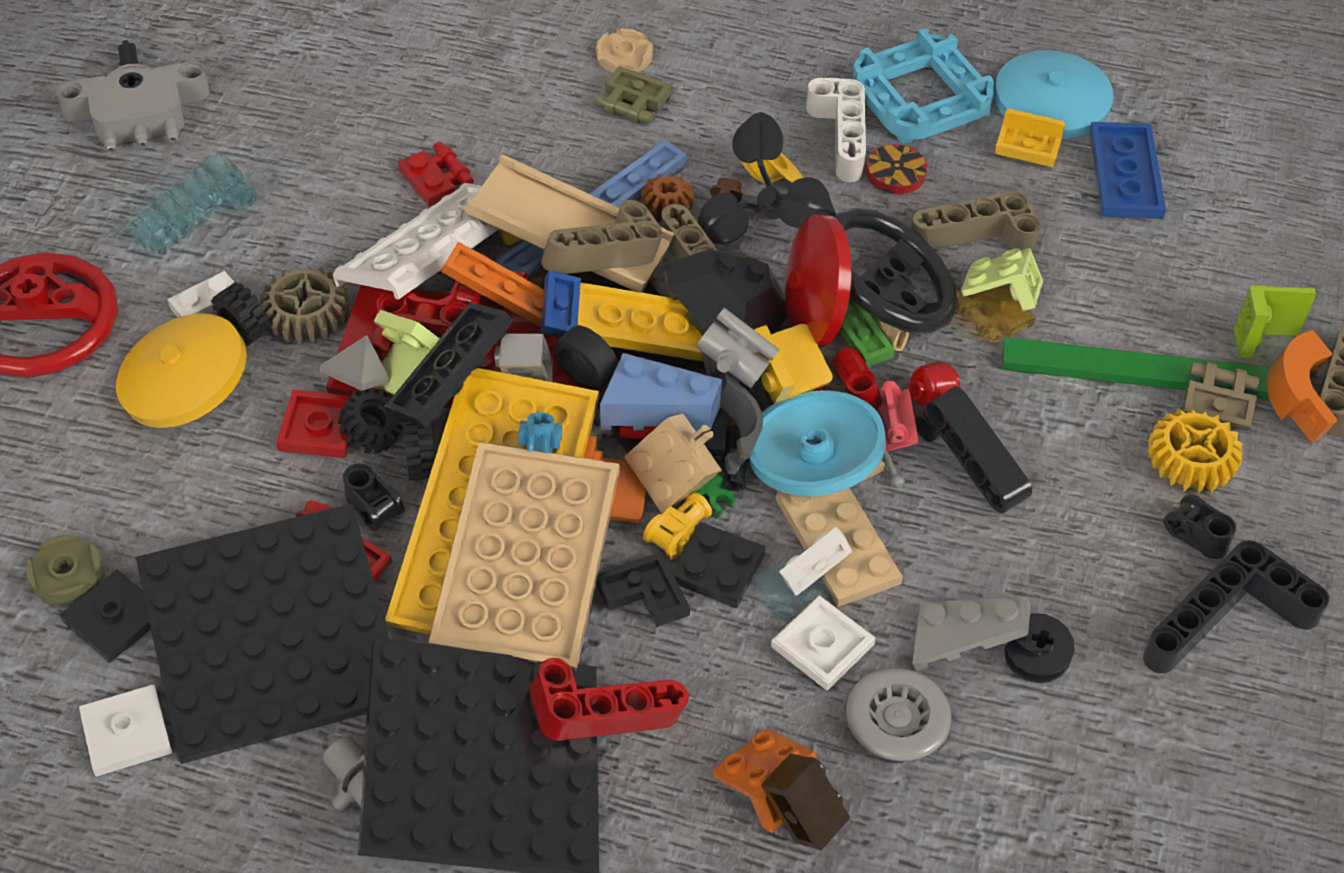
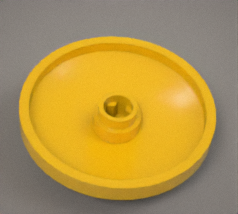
M205 313L190 314L165 322L146 334L125 357L116 379L118 400L132 419L145 426L168 428L194 421L222 403L238 384L246 365L247 353L245 343L236 328L228 320L217 315Z

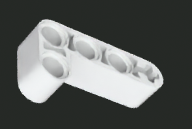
M815 78L808 84L806 111L809 115L816 118L835 119L836 175L844 182H856L863 175L866 154L864 85L854 79Z

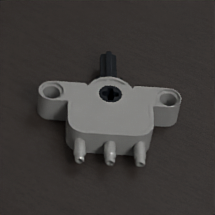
M128 40L122 41L123 44L118 46L120 67H115L116 69L111 71L107 78L105 76L68 81L62 83L56 89L63 117L71 122L92 119L96 135L104 143L108 153H114L117 144L136 141L138 147L144 148L147 146L148 139L167 136L169 142L175 143L178 140V131L182 129L185 121L182 104L202 101L210 94L206 70L203 64L195 61L155 67L152 70L148 66L143 65V63H138L136 46L134 43H129Z

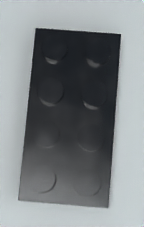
M470 302L384 407L396 417L427 428L430 423L437 420L441 414V409L449 399L462 389L463 382L471 372L484 362L485 355L492 346L505 336L506 329L514 320L505 311Z

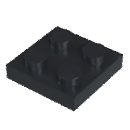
M700 522L672 574L680 587L738 608L765 555L766 546Z

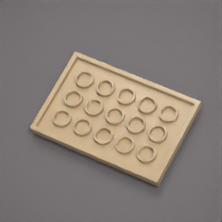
M479 442L429 644L512 655L513 657L535 663L543 662L548 658H560L568 663L572 670L576 671L620 473L619 464L552 453L544 454L539 451L528 452L526 449Z

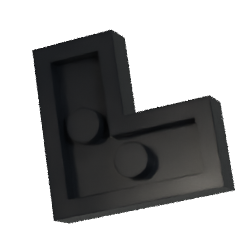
M662 552L597 575L596 586L608 611L642 599L656 627L690 615V606Z

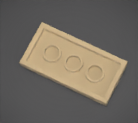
M850 488L822 496H797L777 491L776 501L805 551L813 545L814 541L821 534L828 533L835 527L845 536L852 552L820 577L837 607L901 585L902 574Z

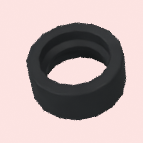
M581 325L573 326L554 345V355L565 374L582 388L600 391L612 379L618 365L615 353L608 343L590 328Z

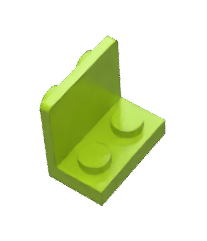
M1249 286L1233 328L1238 357L1241 359H1252L1256 347L1262 344L1263 335L1298 336L1316 297L1315 289Z

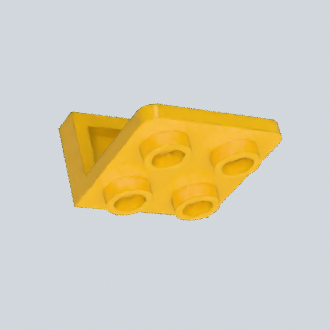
M799 324L774 334H770L767 325L754 329L780 349L772 361L757 351L770 362L761 374V379L774 404L828 385L833 378L832 373L806 324Z

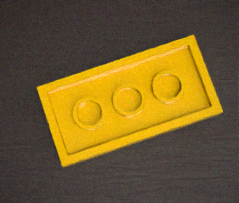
M581 283L577 325L590 328L599 334L610 347L703 361L702 352L696 347L702 335L686 317L688 310L679 299L673 301L670 297Z

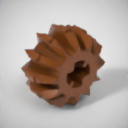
M671 173L668 177L657 174L655 180L648 179L641 193V201L656 221L661 220L662 210L668 205L680 204L689 211L694 206L691 183L685 182L683 176L674 178Z

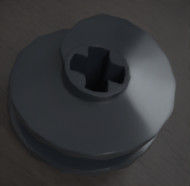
M1031 613L1028 636L1006 643L1004 651L1006 663L1015 675L1025 681L1034 683L1052 682L1062 677L1069 668L1075 650L1074 638L1069 629L1058 619L1047 614Z

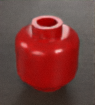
M944 361L917 367L911 375L909 392L911 397L924 407L927 402L955 386L960 388V377L958 372Z

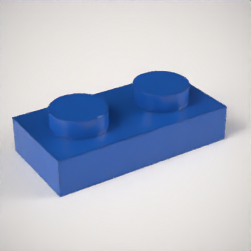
M551 270L548 271L544 284L540 333L561 338L573 326H577L581 278Z

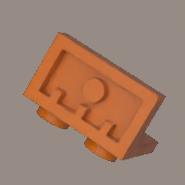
M589 435L583 458L617 463L620 466L609 520L641 523L647 495L646 489L627 461L602 458L603 452L597 450V436Z
M767 728L757 733L752 740L734 754L727 756L720 765L712 770L715 779L750 797L762 828L772 833L783 822L761 787V784L790 753L816 759L817 757L813 750Z

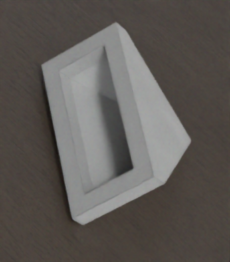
M367 335L320 365V372L361 391L389 383V376Z

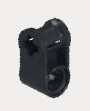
M357 463L345 469L343 483L346 501L348 504H353L354 510L371 530L377 531L381 528L382 522L394 514L401 515L405 512L404 504L399 495L371 467L366 464Z
M1193 494L1185 495L1180 501V507L1175 512H1169L1163 519L1166 530L1173 537L1184 541L1210 559H1220L1228 554L1236 531V524L1230 516L1218 511Z

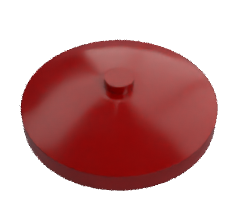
M816 214L808 217L802 223L793 240L786 268L785 306L789 327L806 324L818 347L823 348L829 345L836 337L846 314L851 288V255L848 239L841 223L833 216Z

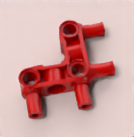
M512 271L528 280L527 272ZM455 280L450 295L446 296L445 299L441 298L439 301L420 298L412 293H407L400 299H395L393 291H389L377 299L376 305L378 313L382 310L416 321L438 338H441L470 302L488 306L490 299ZM374 322L376 330L370 342L378 357L385 358L392 341L382 335L384 329Z

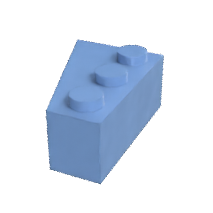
M623 353L600 403V430H611V426H633V430H644V426H659L666 418L681 413L686 416L695 431H698L702 425H707L711 428L720 407L722 379Z

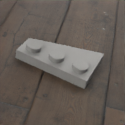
M1028 597L921 602L912 661L916 672L929 668L928 663L943 658L951 661L960 658L961 652L979 646L988 649L1028 636L1031 607Z

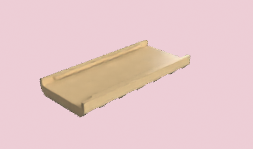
M502 154L498 165L471 201L468 200L464 212L545 249L549 234L552 231L614 224L619 208ZM662 228L663 236L654 261L649 264L595 270L592 272L635 292L643 293L667 253L674 233Z

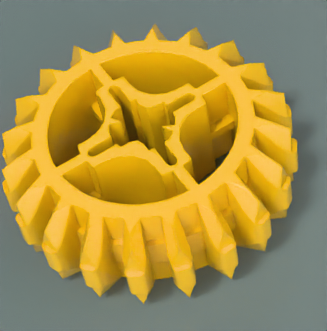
M1192 407L1187 413L1178 408L1173 415L1167 413L1162 420H1158L1148 440V458L1152 459V468L1159 469V478H1170L1171 486L1178 483L1183 486L1184 492L1189 487H1192L1198 494L1203 488L1212 493L1217 486L1223 488L1229 480H1232L1240 467L1243 443L1238 441V432L1230 431V422H1219V414L1215 417H1210L1207 415L1206 409L1200 414L1196 413Z

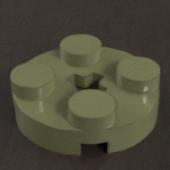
M73 535L57 536L43 542L38 547L39 552L34 556L33 560L30 557L26 564V576L33 592L41 597L42 601L47 605L78 600L100 583L99 580L103 572L102 560L95 545L91 542L88 544L87 542L80 541L78 536ZM64 564H68L69 568H72L64 574L56 573L61 571V566Z

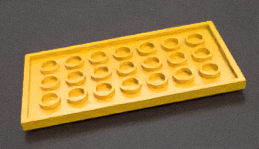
M481 368L471 372L463 382L462 389L455 395L385 618L387 626L431 635L478 443L526 449V445H518L520 421H527V417L532 413L543 412L553 416L554 424H562L560 448H553L552 454L583 458L600 399L599 391Z

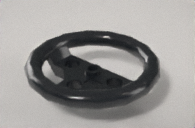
M850 208L833 215L841 223L845 231L852 228L871 229L897 242L890 251L862 276L859 277L851 267L850 298L877 320L904 332L930 334L950 324L958 306L955 282L942 258L924 238L901 221L876 210ZM920 265L927 271L936 288L938 302L926 303L914 291L910 276Z

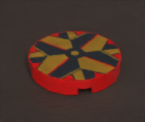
M890 144L873 150L868 157L866 175L869 182L877 189L882 191L884 189L892 190V194H905L917 190L924 183L927 174V163L924 156L916 149L906 145Z

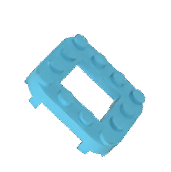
M929 28L918 30L916 40L877 53H873L869 47L861 50L859 58L854 63L852 79L864 85L866 105L890 133L896 135L897 140L901 143H911L913 140L936 135L978 120L990 113L994 81L990 75L982 77L957 49L958 39L951 33L947 38L941 35L929 34ZM931 66L956 94L955 96L919 108L914 101L907 104L888 80Z

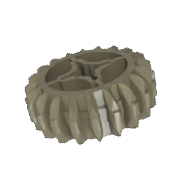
M309 265L305 270H299L295 266L294 271L290 273L283 270L281 277L272 276L271 284L264 285L263 294H260L259 302L263 304L265 308L263 311L268 314V321L271 322L270 331H272L276 339L283 337L286 343L296 339L299 345L304 340H310L314 344L315 339L318 337L326 340L328 332L337 333L338 326L345 324V316L348 315L349 311L348 293L345 291L344 285L337 287L333 279V272L325 273L322 267L313 271Z

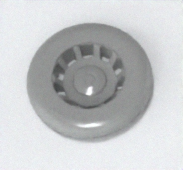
M885 668L866 675L854 686L847 699L846 719L854 737L870 752L890 760L910 761L933 753L943 744L951 727V709L943 691L928 677L910 669Z

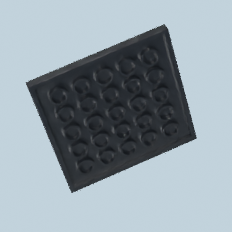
M352 503L135 557L178 758L181 764L367 714L372 643L374 637L389 639Z
M374 637L371 647L358 855L522 873H599L597 736L558 741L547 738L541 732L530 695V686L542 662L535 663L506 654ZM578 664L577 670H572L577 689L597 687L596 666Z

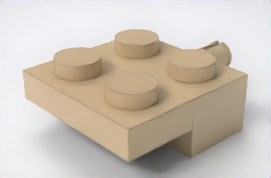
M683 413L666 418L624 456L661 513L670 506L674 508L691 492L701 489L722 471L704 445L706 441L713 437V431L708 432L711 428L707 425H702L698 431H695Z

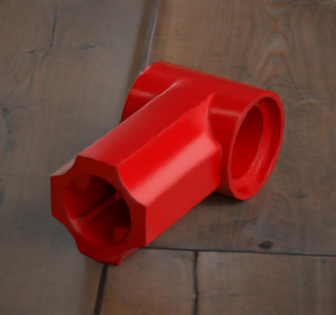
M848 347L838 351L836 357L832 360V365L848 394L864 400L875 410L879 409L882 404V397L876 377L868 369L857 349H849Z

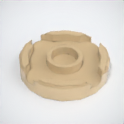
M621 28L615 30L613 34L608 35L607 32L599 38L595 49L598 64L606 71L614 73L618 66L638 73L646 69L652 62L653 45L652 42L648 41V37L645 34L634 29Z

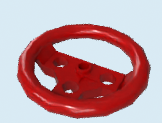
M48 252L14 257L0 264V301H6L0 305V321L84 318L92 323L91 327L75 342L53 353L33 357L9 356L0 353V375L31 378L61 372L87 359L109 337L118 315L116 289L99 267L74 255ZM56 274H70L86 282L90 288L82 283L66 284ZM65 299H73L68 303H60Z

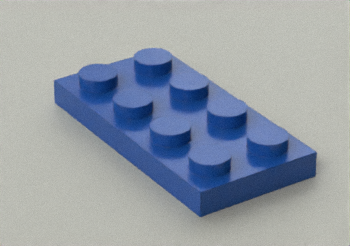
M1091 122L1089 132L1101 216L1163 219L1166 207L1152 125Z

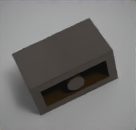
M790 753L764 780L761 787L795 843L822 850L848 822L850 816L842 804V796L832 787L826 777V769L822 763L814 757Z

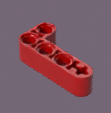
M560 658L544 660L530 686V695L541 732L547 738L558 741L668 728L676 723L689 701V693L686 687L675 680L577 689L570 665Z

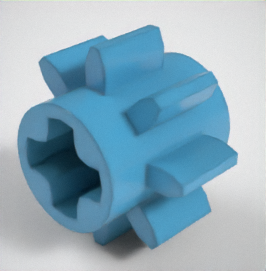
M537 412L530 414L527 417V421H520L518 445H526L528 452L539 451L545 454L552 453L553 448H560L562 424H554L552 415Z

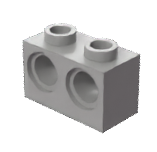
M505 334L501 339V346H496L495 348L496 367H500L502 373L552 382L554 359L544 335Z

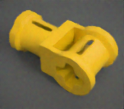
M691 492L677 510L670 506L662 514L656 515L646 526L643 540L649 544L653 542L666 551L668 558L676 559L690 542L695 526L702 519H708L712 515V508L702 495L697 492Z

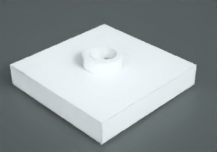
M819 595L772 639L771 648L828 691L875 644L876 638Z
M155 684L79 706L92 769L96 777L172 754Z

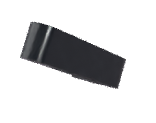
M955 386L932 399L916 415L915 421L919 435L927 442H933L942 437L995 511L1003 514L1031 497L1032 486L1030 481L961 388Z

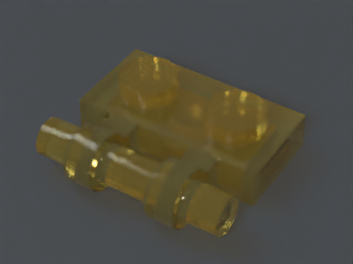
M1005 285L971 294L968 296L969 298L963 296L962 292L956 294L958 301L957 311L965 319L969 318L976 325L975 330L982 337H987L992 343H996L1002 338V333L999 330L1010 338L1034 325L1036 317L1030 310H1022L1019 301H1014L1011 291Z

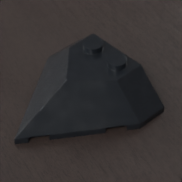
M707 249L668 263L663 268L666 292L673 301L679 299L688 310L686 317L702 336L714 321L730 330L716 319L724 308L753 330L767 325L770 334H773L787 318L784 294L767 263Z

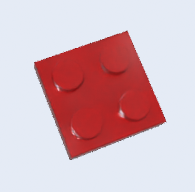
M292 389L276 441L278 451L346 458L350 443L344 440L347 433L340 434L339 428L342 424H338V417L350 396Z

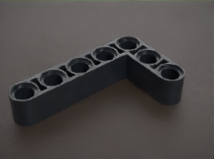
M1251 540L1242 541L1153 630L1143 653V661L1150 670L1156 673H1167L1173 670L1246 593L1252 595L1295 627L1304 630L1313 629L1317 626L1329 603V595L1322 586L1262 544Z

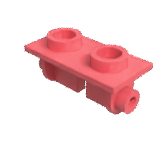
M885 382L880 390L882 404L879 407V412L886 425L887 452L918 444L919 438L909 389L901 391L895 382Z

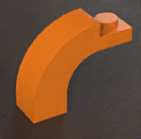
M1314 330L1304 332L1295 337L1275 359L1267 374V391L1277 415L1281 420L1291 417L1311 443L1321 440L1338 421L1318 396L1310 381V376L1317 374L1333 355Z

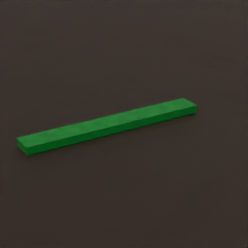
M1004 337L1003 370L1186 390L1190 380L1202 382L1201 377L1189 375L1191 363L1205 364L1206 362L1217 364L1218 368L1230 371L1241 369L1247 371V375L1259 377L1257 389L1244 388V393L1255 395L1259 399H1268L1269 397L1267 391L1269 367L1007 337ZM1214 380L1213 386L1231 390V384Z

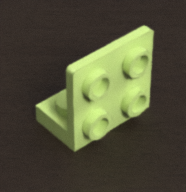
M1014 248L1004 252L1001 257L991 260L989 257H984L973 262L968 270L961 292L963 296H968L1010 283V291L1014 301H1019L1022 310L1025 311L1036 307L1043 279L1031 249L1027 248L1020 251L1019 248Z
M380 310L373 322L383 328L382 335L394 343L382 361L389 376V383L374 388L385 390L384 392L394 395L440 338L416 321Z

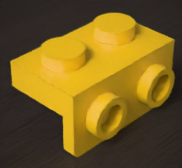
M1008 108L1005 111L994 154L1054 168L1065 122Z

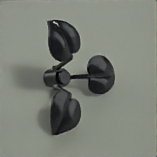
M759 112L753 114L737 129L732 140L734 154L740 161L744 163L757 161L766 188L759 192L756 205L747 202L738 204L736 197L731 193L717 194L705 203L700 211L697 222L713 244H729L745 234L749 218L742 209L754 210L756 213L763 211L767 217L771 219L781 218L785 224L800 228L802 223L812 215L833 216L836 214L826 187L815 178L804 177L795 180L790 184L787 194H781L774 188L763 160H774L780 156L784 145V138L777 122L766 113Z

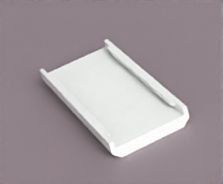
M462 184L458 190L449 196H444L440 202L429 209L423 210L419 216L408 223L402 224L398 230L386 238H381L377 244L363 253L360 252L344 266L336 268L333 273L335 285L340 287L344 283L350 282L393 291L395 299H400L443 268L457 242L473 248L499 230V228L464 212L468 200L471 201L481 185Z

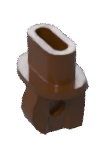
M719 178L717 185L711 187L710 195L713 197L720 193H731L740 203L743 195L741 192L742 184L738 180Z

